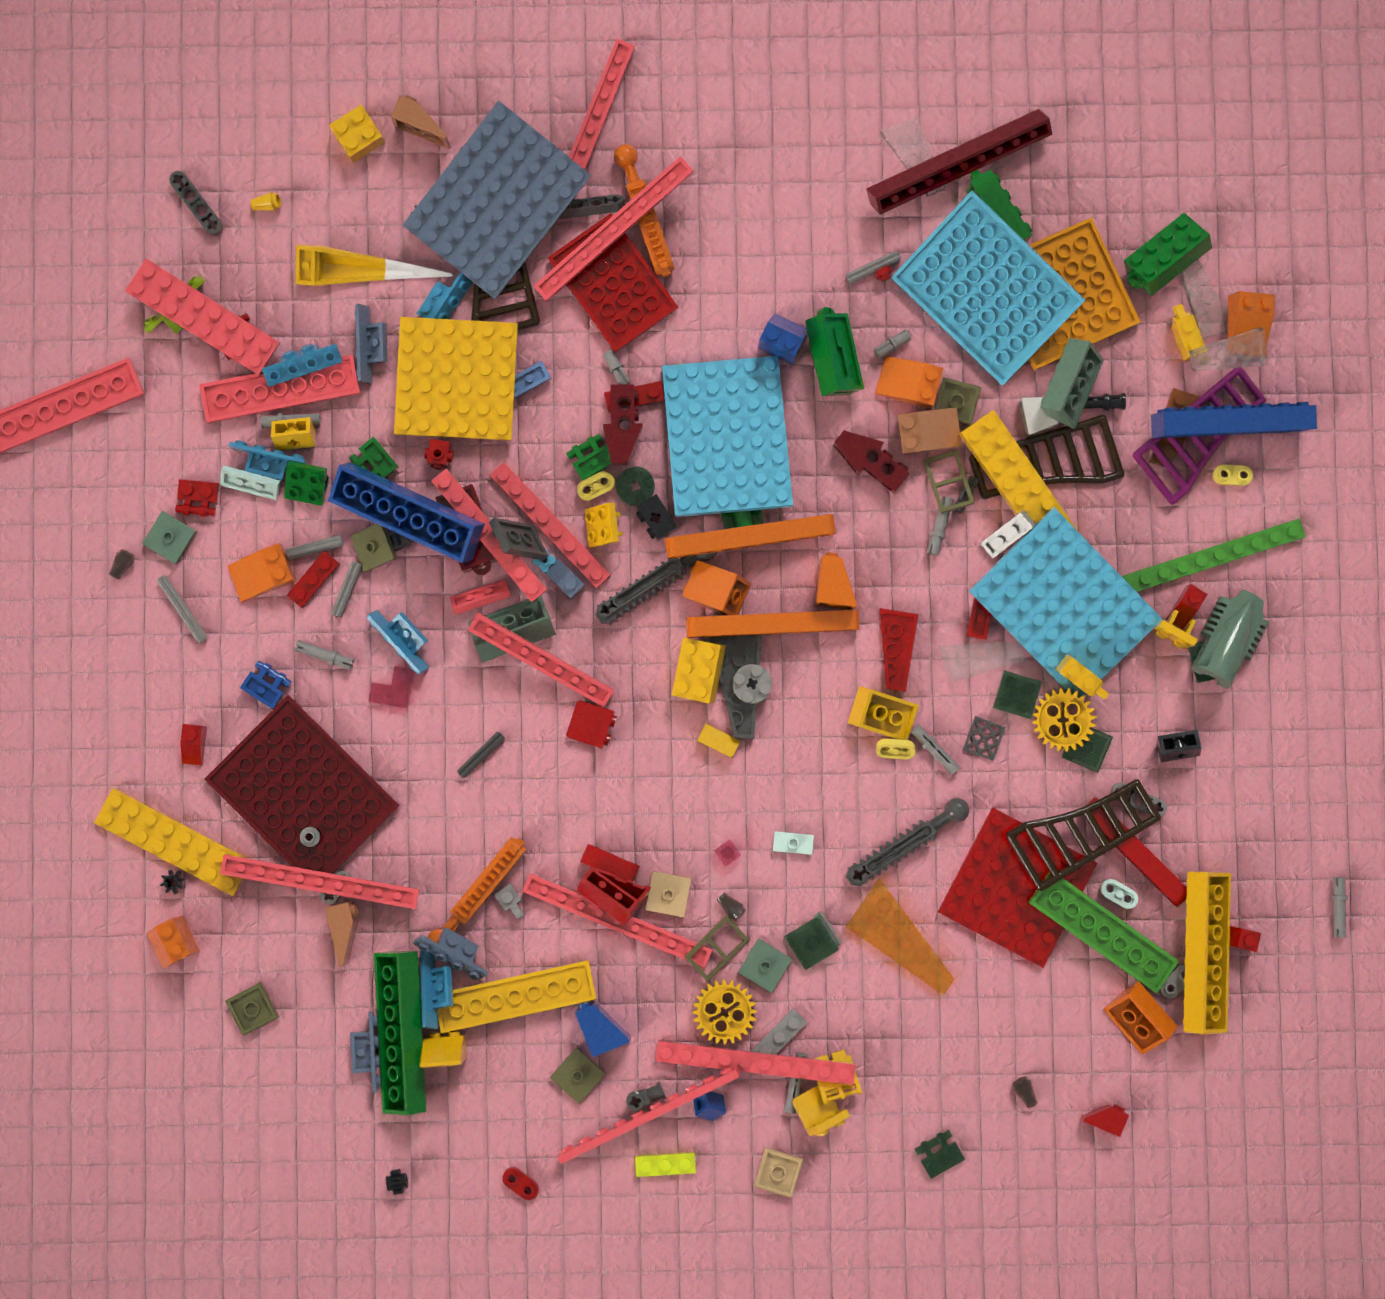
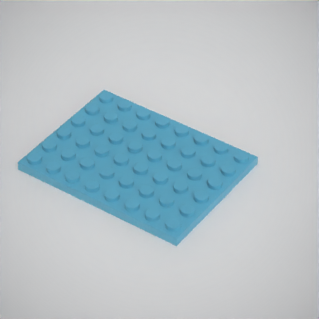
M973 190L891 277L1002 386L1085 301L1058 272Z
M769 356L662 366L675 517L793 507L779 357Z
M1055 507L1029 530L969 590L1066 691L1068 688L1072 689V694L1079 691L1078 697L1086 695V693L1055 670L1067 654L1098 678L1102 679L1162 620L1156 611Z

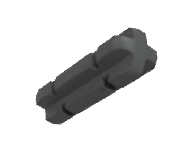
M970 476L968 484L973 494L979 480ZM965 486L955 504L969 500ZM965 507L955 509V511L962 513Z

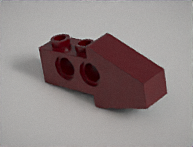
M634 384L610 385L611 424H603L612 466L628 465L643 429V423H635V421H639V409H635V402H639L638 390H635ZM623 401L629 402V409H620V403ZM622 421H629L631 425L628 429L624 430L620 428V423Z
M844 430L833 443L835 449L857 475L864 470L894 494L910 474L907 471L908 468L901 462L896 463L888 451L880 450L884 444L883 441ZM874 453L877 455L878 460L870 462L867 459V455ZM883 466H891L893 473L890 475L885 474L882 470Z

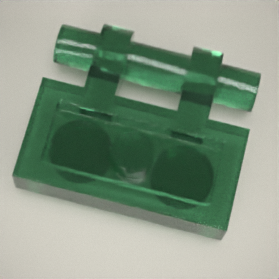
M949 1130L937 1133L936 1137L927 1142H921V1145L914 1149L917 1155L926 1153L927 1157L920 1161L930 1179L965 1160L955 1141L947 1144L946 1140L953 1137ZM938 1144L942 1145L943 1148L934 1153L931 1152V1148Z

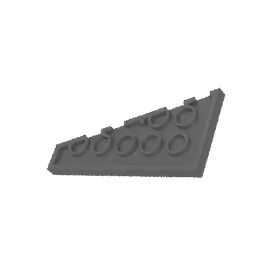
M762 635L709 637L710 642L726 645L720 683L734 738L754 739L757 703H746L738 699L733 691L732 683L734 675L741 667L748 664L760 665ZM748 679L747 687L755 689V685L758 683L757 680Z

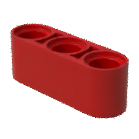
M587 844L580 860L581 863L587 866H593L615 874V877L626 881L628 879L634 881L640 868L637 864L590 844Z

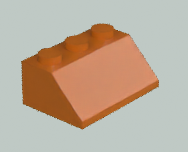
M1139 981L1126 988L1103 1009L1141 1054L1169 1040L1178 1027Z

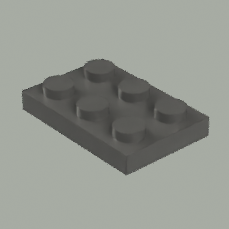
M493 518L489 522L493 529L492 532L497 537L500 548L505 554L545 560L549 556L533 525Z

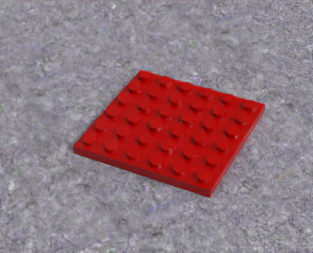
M992 807L937 912L1044 968L1064 928L1028 903L1037 888L1006 837L1007 832L1019 826L1022 822ZM1034 829L1058 871L1068 867L1069 865L1054 840ZM1026 831L1016 836V839L1043 881L1049 870ZM1067 847L1075 861L1084 857V855ZM1091 861L1063 879L1083 892L1097 862Z

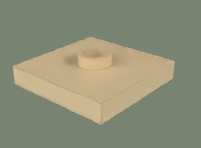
M652 871L651 890L648 894L646 911L684 917L691 878Z
M765 1147L754 1187L792 1198L803 1158Z

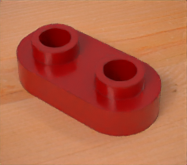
M510 1167L505 1170L502 1177L505 1186L525 1200H532L537 1196L539 1186L535 1180L516 1167ZM514 1175L516 1180L510 1181L509 1176ZM530 1187L532 1192L526 1193L525 1188Z

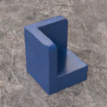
M710 1091L693 1099L695 1115L697 1117L714 1121L726 1114L725 1100L722 1094Z

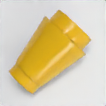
M269 192L251 199V207L253 211H276L278 208H281V199L278 193Z

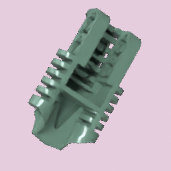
M1242 590L1232 599L1222 596L1218 598L1217 605L1214 606V611L1211 612L1201 632V635L1206 639L1191 667L1192 671L1200 675L1205 674L1217 679V685L1224 689L1231 687L1243 660L1250 661L1253 656L1251 654L1255 653V648L1258 647V642L1261 641V636L1264 635V630L1269 625V622L1263 618L1264 601L1254 593Z

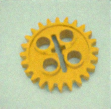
M1060 688L1059 694L1054 689L1052 690V696L1048 693L1045 694L1047 700L1039 699L1042 705L1035 706L1039 711L1032 714L1037 717V720L1032 723L1038 724L1034 731H1040L1041 734L1037 738L1044 737V745L1050 742V749L1057 746V751H1061L1064 747L1065 751L1068 752L1070 746L1073 750H1077V743L1083 747V739L1090 741L1087 735L1095 733L1091 730V727L1097 726V724L1092 722L1097 716L1091 715V712L1096 709H1089L1088 706L1092 702L1084 701L1086 695L1078 697L1079 691L1072 694V689L1068 688L1065 693L1064 689ZM1062 702L1065 703V713H1063V708L1061 705ZM1071 704H1075L1078 707V712L1075 715L1069 712ZM1052 705L1058 708L1056 716H1052L1049 712ZM1064 715L1065 718H1069V721L1066 723L1060 721V718H1063ZM1073 723L1078 724L1080 727L1078 734H1074L1071 731ZM1053 725H1057L1060 728L1058 736L1053 735L1051 732ZM1065 726L1068 733L1067 737L1064 736Z
M725 979L722 980L720 985L715 980L714 987L708 983L709 990L706 991L702 988L703 996L696 995V998L700 1001L693 1002V1005L698 1007L697 1010L692 1011L693 1014L698 1015L693 1021L700 1022L696 1028H703L702 1036L708 1033L709 1041L716 1037L717 1044L720 1039H723L724 1044L727 1043V1039L734 1043V1037L742 1040L741 1033L748 1035L746 1028H753L749 1022L756 1021V1018L751 1016V1014L757 1012V1010L751 1009L756 1003L754 1001L749 1002L752 994L745 995L747 988L740 990L741 983L733 986V980L730 981L729 985L726 984ZM725 993H731L734 998L732 1002L725 1003L722 1000V996ZM740 1002V1005L728 1011V1016L722 1014L715 1020L709 1021L711 1017L721 1012V1007L727 1009L734 1003ZM708 1003L716 1005L717 1009L714 1013H708L705 1010ZM735 1010H741L744 1013L741 1020H735L732 1017ZM717 1021H725L727 1024L726 1028L718 1030L715 1027Z

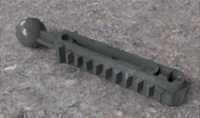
M717 552L681 557L680 559H668L666 563L662 561L660 567L655 566V570H649V574L646 576L643 574L640 580L635 579L634 584L629 583V587H623L620 593L616 592L614 597L609 596L608 601L603 600V603L597 605L596 617L601 624L611 625V623L617 622V618H623L627 612L631 613V609H637V605H643L646 599L651 600V596H657V592H663V588L666 586L669 588L672 582L677 583V579L683 580L687 567L700 559L705 561L711 560L717 555Z
M961 798L950 799L946 803L943 813L930 821L918 820L919 826L913 824L912 831L906 828V834L904 835L900 832V838L893 837L892 844L886 841L887 847L884 848L880 845V851L873 850L872 857L866 854L867 860L864 861L860 858V864L853 863V865L847 868L846 878H848L851 885L861 887V885L867 884L869 877L874 879V873L881 875L880 869L883 868L887 871V865L890 864L893 867L894 860L901 862L900 856L907 858V852L909 851L913 854L914 847L921 849L920 843L928 845V838L934 841L936 831L951 821L954 823L964 821L969 815L968 803ZM863 866L869 872H863L861 874V879H853V876L855 875L854 871L857 870L861 872L862 870H864Z

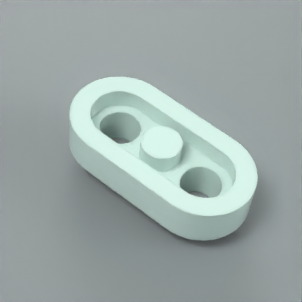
M1106 879L1101 883L1100 892L1105 898L1126 909L1134 908L1137 905L1138 895L1132 889L1114 879ZM1108 885H1112V892L1107 891ZM1125 895L1130 896L1129 902L1124 901Z

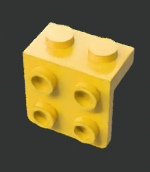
M818 1085L792 1100L809 1136H824L829 1133V1128L843 1125L846 1123L845 1119L850 1117L848 1110H839L834 1100L824 1105Z

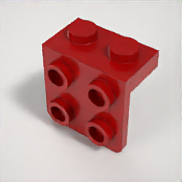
M577 701L566 733L567 737L603 749L604 745L608 746L611 737L608 732L610 727L614 728L617 716L614 715L615 711L584 701Z

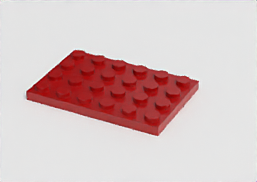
M610 213L547 257L552 266L558 265L613 215ZM626 233L567 284V287L615 353L678 309L675 301Z

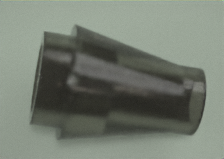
M124 549L116 552L109 575L120 579L124 572L134 563L133 559L135 556Z
M725 892L717 899V902L721 905L727 916L734 921H737L746 911L743 904L728 896Z
M1024 1076L1013 1082V1090L1026 1104L1027 1108H1031L1038 1103L1031 1080Z

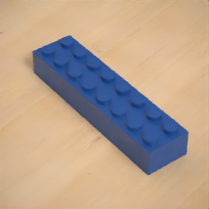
M1297 402V404L1278 403L1275 405L1265 403L1254 406L1252 404H1244L1234 407L1233 405H1223L1221 407L1203 406L1202 408L1183 407L1181 409L1171 407L1157 410L1156 414L1151 415L1152 438L1303 432L1317 429L1316 405H1309V402Z
M352 463L339 465L328 498L329 502L461 563L473 560L484 527V523Z

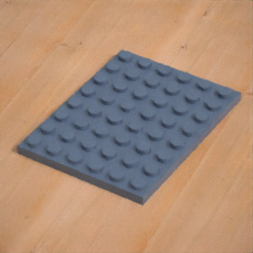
M498 100L402 226L492 298L496 299L592 175Z

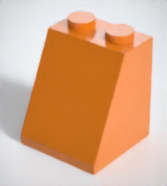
M826 552L820 558L815 605L854 610L857 603L843 559L838 557L837 553Z
M697 560L691 569L689 581L683 588L682 596L689 601L723 615H739L751 583L735 573Z
M183 916L163 922L147 933L163 969L200 951Z

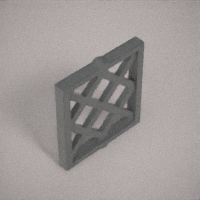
M975 716L963 750L994 761L1006 727ZM978 721H984L987 725L980 727ZM976 723L978 729L973 731L974 725ZM991 726H997L1000 730L993 732ZM989 728L991 734L984 736L982 730ZM980 731L982 738L976 740L973 734ZM1000 733L999 739L997 741L995 735ZM971 736L974 742L968 744ZM993 736L995 743L989 745L986 739ZM984 740L987 747L980 749L977 743ZM975 744L978 751L970 750L969 746ZM996 745L995 750L992 753L990 748ZM988 749L990 756L983 755L982 751Z

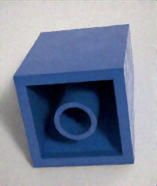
M775 313L768 321L759 339L758 349L772 356H778L779 359L793 365L807 338V328Z
M595 1001L578 1004L575 1015L592 1057L630 1042V1034Z

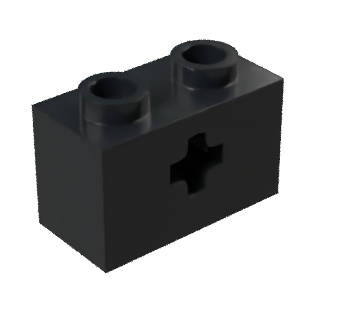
M657 494L637 506L638 512H636V515L641 523L646 522L649 527L646 530L652 539L656 538L657 541H660L678 529ZM652 515L660 516L659 523L651 522Z
M1198 730L1162 735L1157 738V749L1161 762L1200 756L1202 747Z

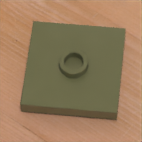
M943 377L935 410L957 407L958 421L971 425L981 387Z
M375 524L351 535L363 572L371 571L397 559L387 528Z
M262 982L225 1000L243 1036L279 1017Z
M576 1047L550 1078L580 1104L606 1073Z

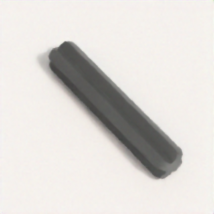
M496 732L457 770L458 774L465 778L505 740V737L500 732Z

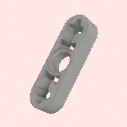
M1114 784L1111 788V793L1116 791L1117 788H1121L1126 784ZM1133 789L1129 796L1132 806L1151 815L1148 809H1144V802L1139 806L1134 803L1133 798L1138 793L1136 789ZM1148 794L1154 805L1160 803L1161 811L1158 812L1161 816L1164 815L1167 809L1165 802Z

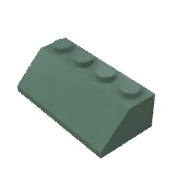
M1069 338L1040 406L1048 417L1073 429L1076 428L1104 362V359L1090 341Z
M542 596L538 597L534 602L527 599L485 615L487 618L532 643L556 635ZM471 633L482 663L507 654V652Z

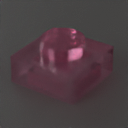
M730 839L714 850L725 867L741 856Z

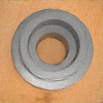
M307 827L300 834V841L307 847L315 846L320 840V833L314 827ZM308 833H311L313 835V839L311 841L307 840L306 838Z

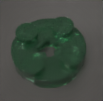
M634 466L625 469L619 474L616 480V489L618 496L624 503L638 506L653 496L655 484L648 470ZM638 481L641 487L640 490L632 491L630 484Z

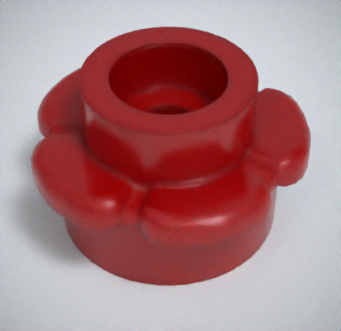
M889 265L875 271L876 280L884 282L892 277L893 270L890 269Z

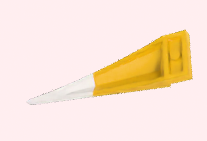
M296 245L295 284L318 286L376 280L451 277L454 275L452 272L321 245Z

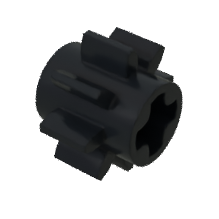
M169 870L168 876H161L164 882L160 886L167 888L165 893L173 890L174 894H178V888H185L182 883L186 878L180 876L181 871L174 874L173 870ZM175 878L174 882L177 884L171 886L172 882L170 881V879Z
M401 1169L391 1170L390 1175L386 1176L387 1190H393V1195L403 1194L404 1188H408L407 1174L401 1173Z

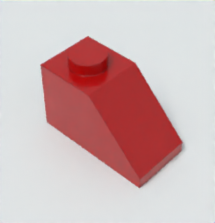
M1192 584L1187 585L1166 619L1168 620L1173 610L1176 609L1179 612L1173 624L1184 629L1199 610L1208 594Z
M182 724L180 741L182 764L203 766L207 726Z
M1230 926V946L1257 952L1261 933Z
M1114 1104L1113 1107L1105 1105L1081 1115L1080 1119L1085 1123L1121 1137L1129 1115L1124 1112L1125 1108Z

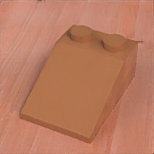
M399 95L391 114L395 128L449 149L450 143L447 135L420 104L416 102L417 100L408 95L405 97Z
M957 407L898 415L903 455L962 446L959 435Z
M354 900L325 908L339 967L349 963L358 916L360 915L359 906L354 903Z

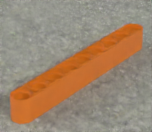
M827 514L674 536L664 540L667 558L673 559L824 537L837 533L834 515Z
M859 610L687 617V638L860 630Z

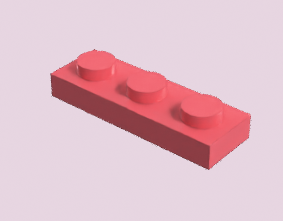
M506 579L452 596L450 600L453 611L457 615L511 597Z

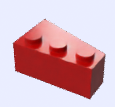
M592 866L580 880L577 892L625 925L647 899L651 887L634 884L632 880L620 879L615 877V874Z

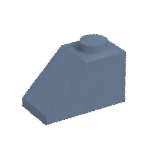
M559 559L549 567L547 572H544L571 600L586 587Z

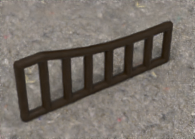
M526 262L518 270L520 271L522 282L506 285L499 295L524 289L527 300L479 312L480 301L491 298V296L485 291L481 292V288L474 283L472 321H480L529 308L532 319L517 322L518 330L540 324Z
M1105 415L1080 421L1075 429L1064 426L1016 441L1020 448H1027L1031 464L1046 485L1057 483L1103 484L1123 478L1125 475ZM1097 424L1101 425L1116 471L1106 475L1104 474L1089 428ZM1082 429L1096 476L1084 475L1071 432ZM1064 436L1076 475L1063 474L1052 438ZM1045 441L1056 476L1044 477L1034 447L1035 443ZM970 455L969 461L974 477L979 480L977 486L981 498L988 499L1001 495L997 488L987 491L979 463L974 455Z
M1135 779L1120 789L1084 807L1067 813L1024 822L1007 832L1006 837L1039 891H1043L1161 819V815L1141 782ZM1133 789H1136L1151 814V817L1144 821H1141L1126 796ZM1118 798L1135 825L1126 832L1109 805L1110 802ZM1102 807L1118 834L1111 841H1108L1091 813ZM1084 815L1102 846L1092 851L1073 818ZM1066 822L1084 852V857L1077 861L1074 860L1053 824ZM1041 826L1047 828L1069 865L1068 867L1058 871L1033 828ZM1026 831L1052 875L1043 882L1016 839V836Z

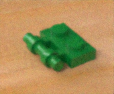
M600 433L594 437L590 436L586 442L579 446H573L572 450L566 453L569 459L575 456L579 459L573 463V466L582 481L612 465L608 446L604 445L599 448L597 443L603 441ZM592 447L594 452L584 457L582 452Z
M374 436L359 448L363 454L360 458L355 453L349 457L354 465L365 470L368 469L364 464L369 461L374 467L370 472L376 475L380 474L385 479L399 468Z

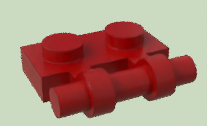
M179 479L177 499L185 501L184 505H176L175 512L183 513V515L190 516V514H197L201 517L215 516L216 509L209 508V503L218 502L219 484ZM192 501L202 502V506H192Z

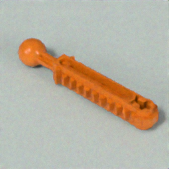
M622 144L614 151L613 157L616 165L625 171L629 183L626 185V190L631 200L646 187L644 179H639L635 167L638 159L636 149L631 145ZM653 208L638 221V225L656 276L662 275V278L670 276V271L675 270L655 209Z
M511 837L452 908L450 911L452 916L442 929L446 927L455 931L461 923L465 925L527 850L523 846L525 844L523 840L519 837L517 839ZM442 929L432 930L427 938L437 943Z

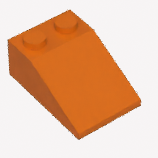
M1238 291L1228 296L1227 354L1264 356L1275 314L1274 294Z
M885 356L875 394L932 409L944 368L923 362Z
M280 543L261 549L228 565L241 603L296 582L285 549Z

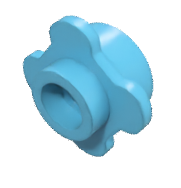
M549 555L546 558V562L538 559H533L532 562L534 565H538L542 572H547L549 567L555 564L556 558Z

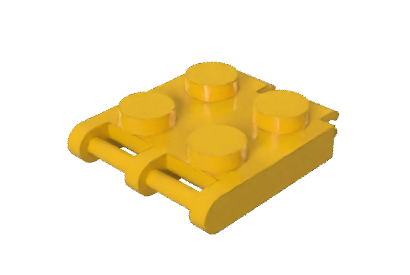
M845 1050L831 1053V1061L853 1063L851 1055L846 1056ZM828 1055L814 1058L820 1060H829ZM856 1071L854 1085L816 1080L824 1105L828 1104L829 1101L839 1098L843 1100L846 1096L852 1094H862ZM853 1088H856L855 1090H852V1091H848V1092H845V1093L843 1092V1091H847V1090H851V1089H853Z

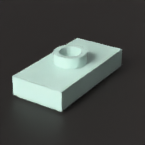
M774 831L773 851L812 855L814 835Z

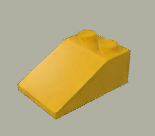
M859 686L847 723L898 740H908L919 705Z
M460 1031L448 1032V1035L440 1036V1032L428 1033V1037L423 1039L420 1068L461 1065L467 1058L465 1034H460Z

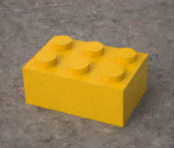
M683 637L672 696L708 704L715 703L726 645Z

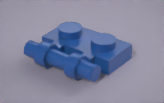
M258 660L255 667L260 672L256 675L250 671L240 688L274 709L284 695V692L278 688L281 684L288 688L292 681L286 678V675L282 672L278 673L272 669L270 664H264ZM268 675L275 679L273 684H270L264 680V677Z

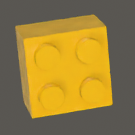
M362 104L329 124L330 129L352 163L385 143L381 133Z

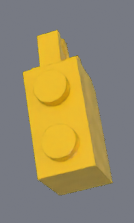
M1182 304L1174 306L1172 310L1175 317L1172 318L1171 329L1183 362L1203 355L1207 350L1194 315H1190L1189 312L1186 313Z
M1067 654L1055 670L1087 695L1094 697L1097 694L1104 700L1109 695L1107 691L1101 688L1104 684L1102 680Z

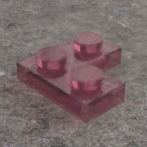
M394 666L391 685L372 682L368 702L408 708L414 671L409 668Z

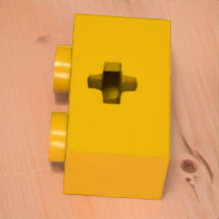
M310 417L271 421V439L276 450L315 447L316 431Z

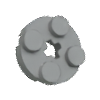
M748 664L736 672L733 677L732 687L738 699L746 703L755 704L763 701L771 691L772 680L766 669L760 665ZM748 679L757 680L758 683L755 685V689L747 687Z

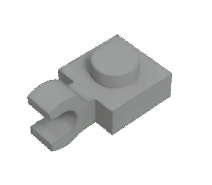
M512 884L507 885L494 894L505 911L511 909L517 919L525 915L518 905V902L522 899Z

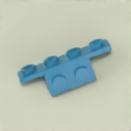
M461 272L451 287L437 281L416 314L421 318L450 319L473 282Z
M307 344L301 347L299 351L294 352V350L283 353V356L280 357V362L263 367L262 372L268 386H273L341 363L342 358L336 344L320 349L317 344Z
M238 440L235 443L229 442L228 445L233 450L249 453L244 471L284 481L288 461L308 464L301 455L292 454V456H287L285 452L276 449L273 452L266 451V448L260 445L250 447L247 446V443Z
M378 610L367 616L370 624L383 635L385 641L396 649L397 654L406 660L413 671L421 674L429 668L417 654L428 640L403 612L399 613L390 623Z
M420 950L423 1028L434 1030L438 1028L437 1009L453 1006L452 967L443 966L435 968V956Z

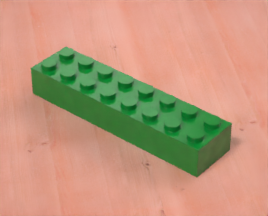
M417 951L374 953L383 1114L413 1115L426 1112L424 1067L420 1068L423 1038Z

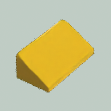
M706 723L697 739L698 742L730 758H733L740 743V740Z

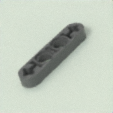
M181 171L173 172L169 178L172 187L204 229L212 236L219 235L223 230V224L188 177ZM176 177L182 178L181 180L186 186L184 189L179 183H176ZM194 191L196 193L195 198L191 201L186 200V193ZM200 206L207 208V213L203 216L197 214V209ZM210 218L214 224L218 223L216 230L211 228L207 219Z
M614 194L573 199L559 219L618 212L625 205L624 197Z

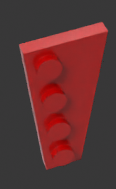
M880 608L886 689L906 692L919 614Z

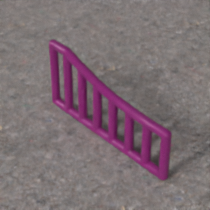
M1236 366L1189 407L1201 408L1208 400H1210L1214 407L1223 406L1215 395L1222 388L1227 391L1237 406L1246 404L1230 384L1237 376L1240 377L1257 399L1252 403V406L1264 404L1266 398L1241 366ZM1229 435L1214 436L1215 440L1209 448L1200 436L1190 437L1203 453L1198 464L1176 437L1167 438L1193 471L1187 482L1157 445L1163 438H1150L1133 453V458L1168 503L1174 505L1190 492L1211 456ZM1149 449L1154 452L1181 487L1174 495H1172L1142 455Z

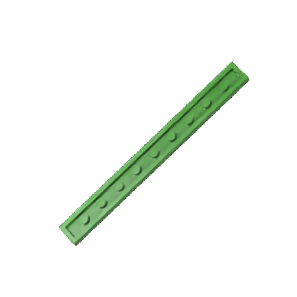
M1299 518L1122 577L1136 592L1304 538L1306 535Z

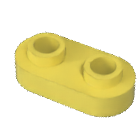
M1219 465L1213 470L1212 477L1219 485L1245 486L1252 481L1253 472L1247 466ZM1221 471L1227 473L1226 478L1221 476ZM1241 472L1246 474L1245 479L1240 476Z
M601 471L581 481L577 486V493L583 500H592L614 487V477L608 471ZM602 478H607L605 483H601ZM584 487H590L587 492L583 491Z
M881 739L876 744V753L882 758L911 759L916 753L915 744L909 740Z

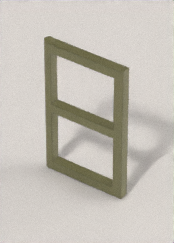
M957 450L924 459L941 514L974 504V499ZM955 456L961 476L935 483L929 463ZM963 480L969 500L943 508L937 488Z
M725 915L684 957L708 982L750 939ZM726 921L743 939L727 956L710 938ZM706 941L723 958L708 976L690 958Z

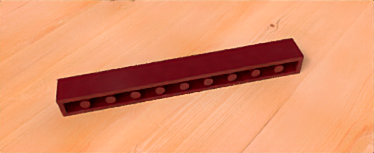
M1037 109L868 187L866 190L870 205L881 215L1053 135L1050 118L1040 109Z

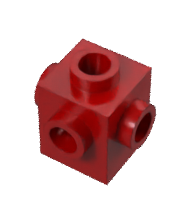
M430 439L429 448L426 447L424 459H427V463L431 465V468L443 470V467L448 468L454 456V452L451 451L452 444L448 441Z

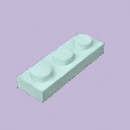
M223 466L221 469L220 486L277 500L280 480Z

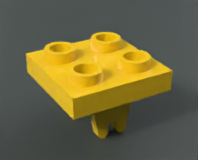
M605 503L585 509L589 548L619 542V536H623L622 532H618L616 517L621 516L620 512L615 510V503Z
M1176 609L1173 610L1167 622L1161 620L1152 629L1156 632L1155 635L1163 640L1168 638L1173 641L1172 645L1179 649L1193 647L1198 640L1190 635L1196 623L1194 619L1190 620L1184 631L1172 625L1179 612Z

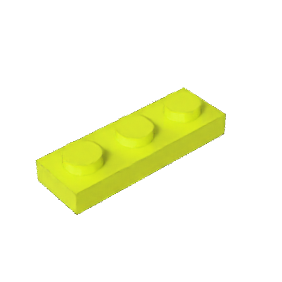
M695 1152L635 1156L636 1177L696 1173Z

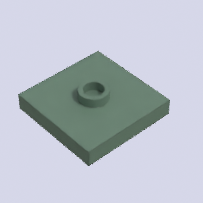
M162 511L142 544L177 565L197 531Z
M758 938L738 973L772 993L792 958Z

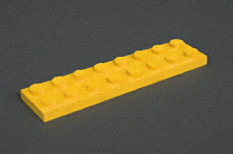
M112 788L94 822L100 827L231 896H235L244 879L222 875L220 871L224 854L246 858L245 856L116 788Z
M589 960L453 990V1006L437 1009L441 1034L597 1000Z

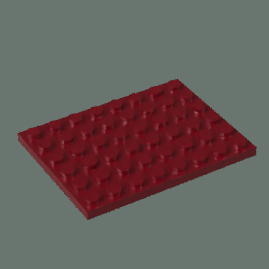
M287 695L204 779L291 866L332 874L400 806L290 695ZM307 827H314L320 833V840L313 847H307L300 841V834ZM311 833L307 834V840L311 841L313 839Z

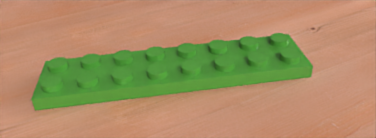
M1049 871V873L1046 875V877L1044 878V880H1046V879H1048L1049 877L1052 876L1051 873H1050V871ZM1065 879L1058 881L1043 891L1037 889L1028 902L1156 994L1179 962Z

